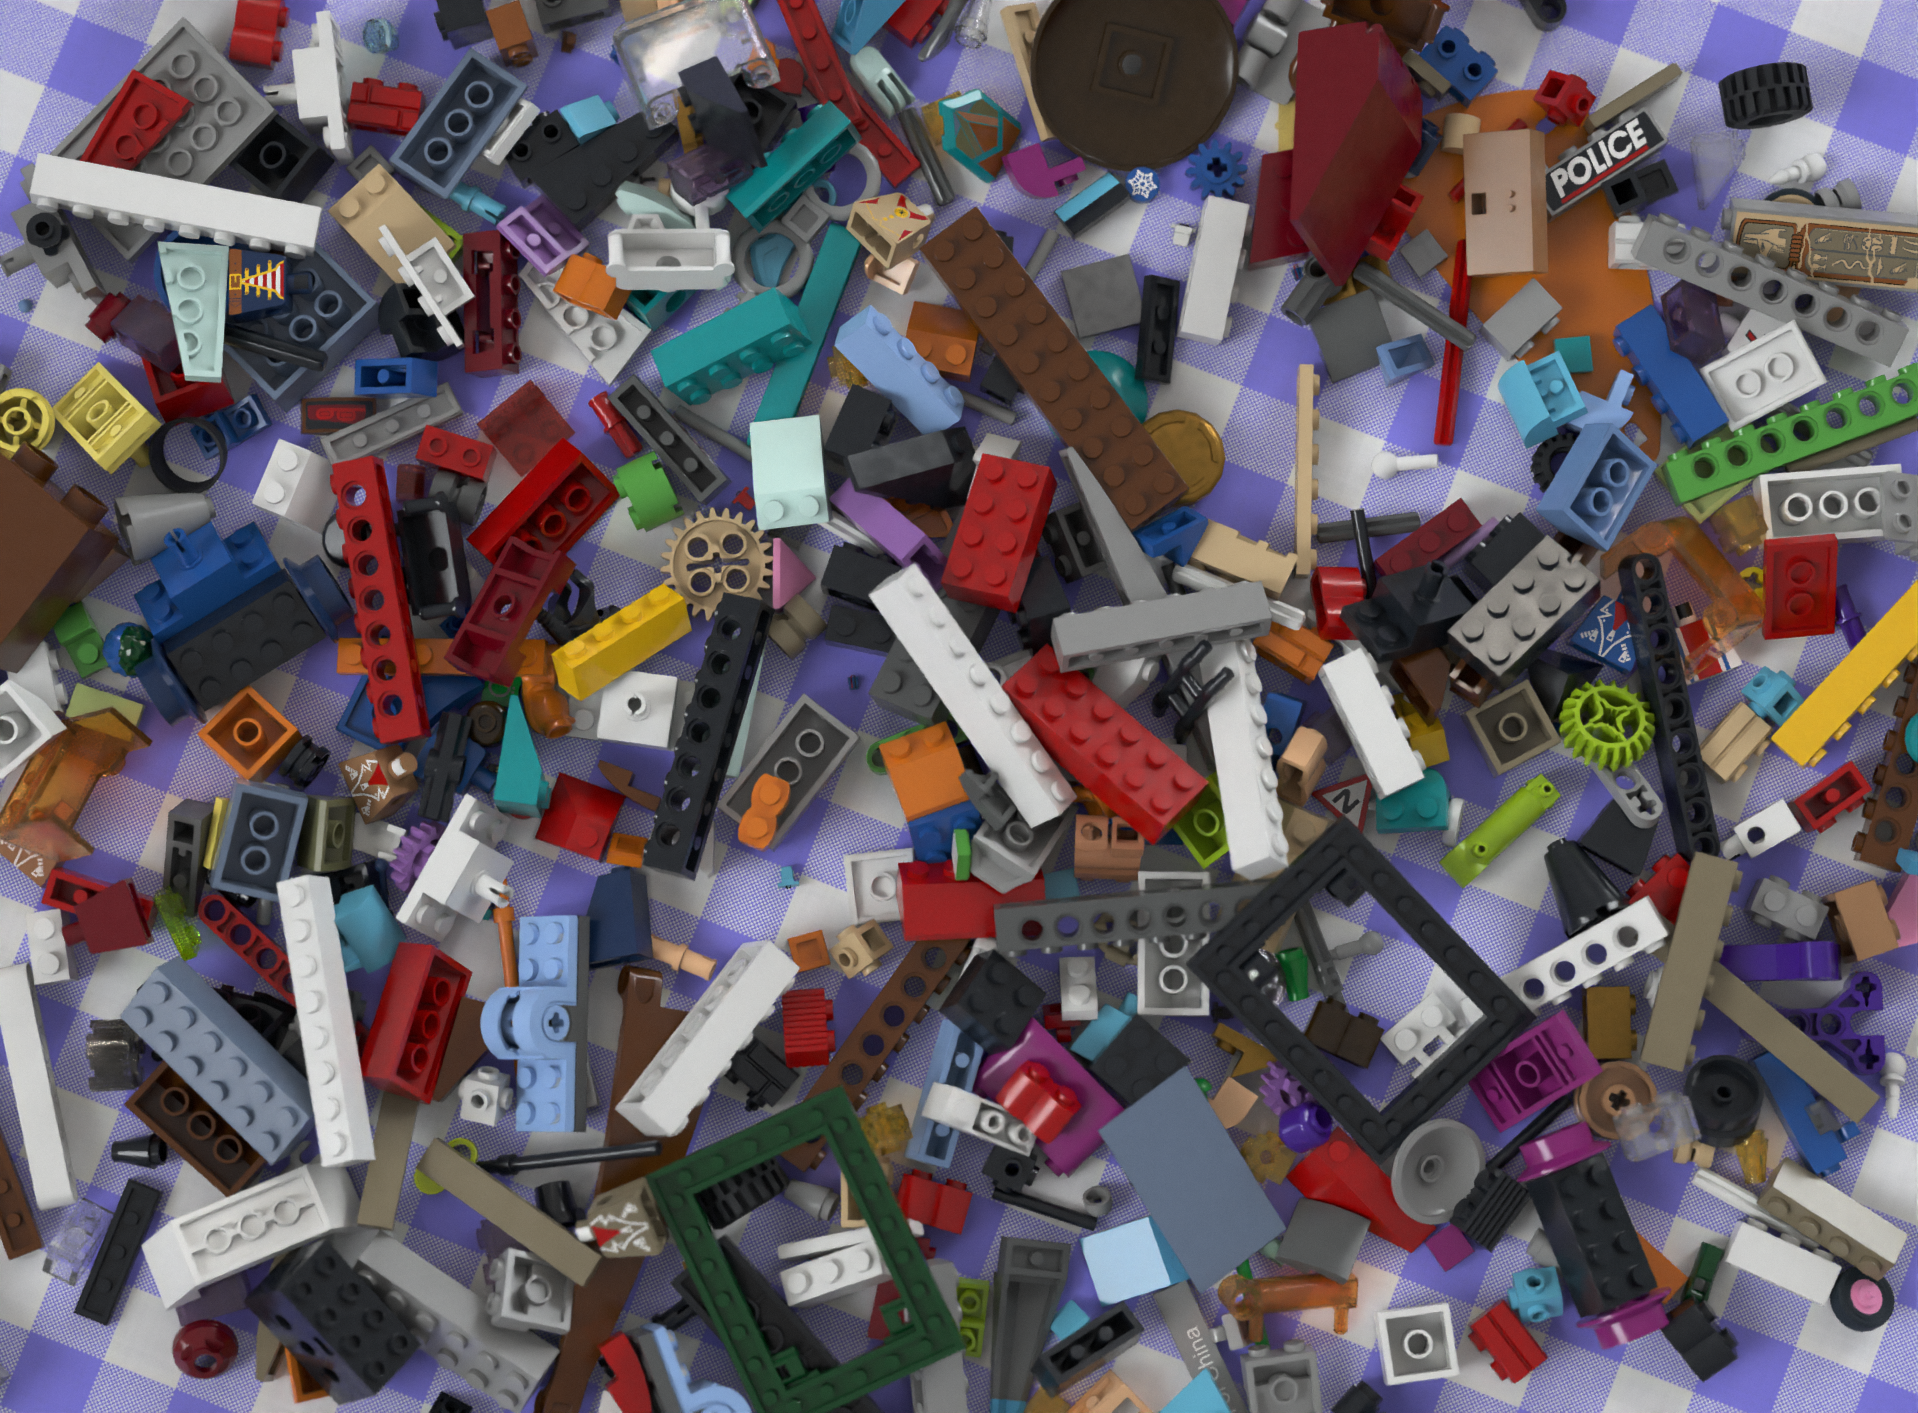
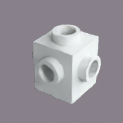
M482 1066L477 1067L466 1078L464 1077L459 1087V1098L462 1099L460 1119L495 1126L506 1115V1109L510 1107L513 1099V1089L509 1088L511 1075L500 1073L499 1069L495 1067Z

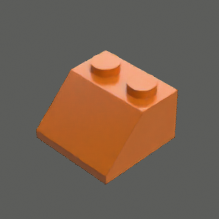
M914 301L905 338H908L913 343L916 351L926 361L936 366L942 378L970 383L979 338L977 329L960 309Z
M946 721L878 745L887 775L907 822L970 800L958 778L965 771V768Z

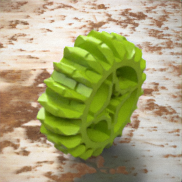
M1601 679L1596 681L1594 686L1586 682L1582 685L1581 690L1575 688L1571 692L1570 698L1564 701L1563 711L1560 712L1558 718L1560 724L1559 736L1565 738L1563 742L1564 748H1574L1572 752L1573 759L1580 756L1585 758V767L1594 762L1597 763L1599 771L1605 765H1609L1613 772L1618 769L1620 764L1628 769L1633 761L1639 762L1643 758L1644 752L1650 749L1651 739H1653L1655 734V726H1653L1655 721L1654 714L1648 713L1650 709L1649 702H1640V692L1635 694L1629 693V684L1619 688L1616 687L1615 679L1610 682L1609 686H1605ZM1588 711L1590 714L1589 722L1586 725H1582L1580 715ZM1631 725L1633 736L1626 740L1624 730L1626 726Z

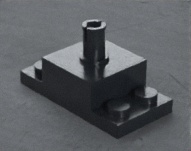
M1432 560V562L1428 561L1426 565L1380 577L1372 598L1343 606L1340 618L1365 649L1371 653L1377 664H1382L1449 644L1447 631L1479 600L1457 574L1448 577V567L1443 562Z

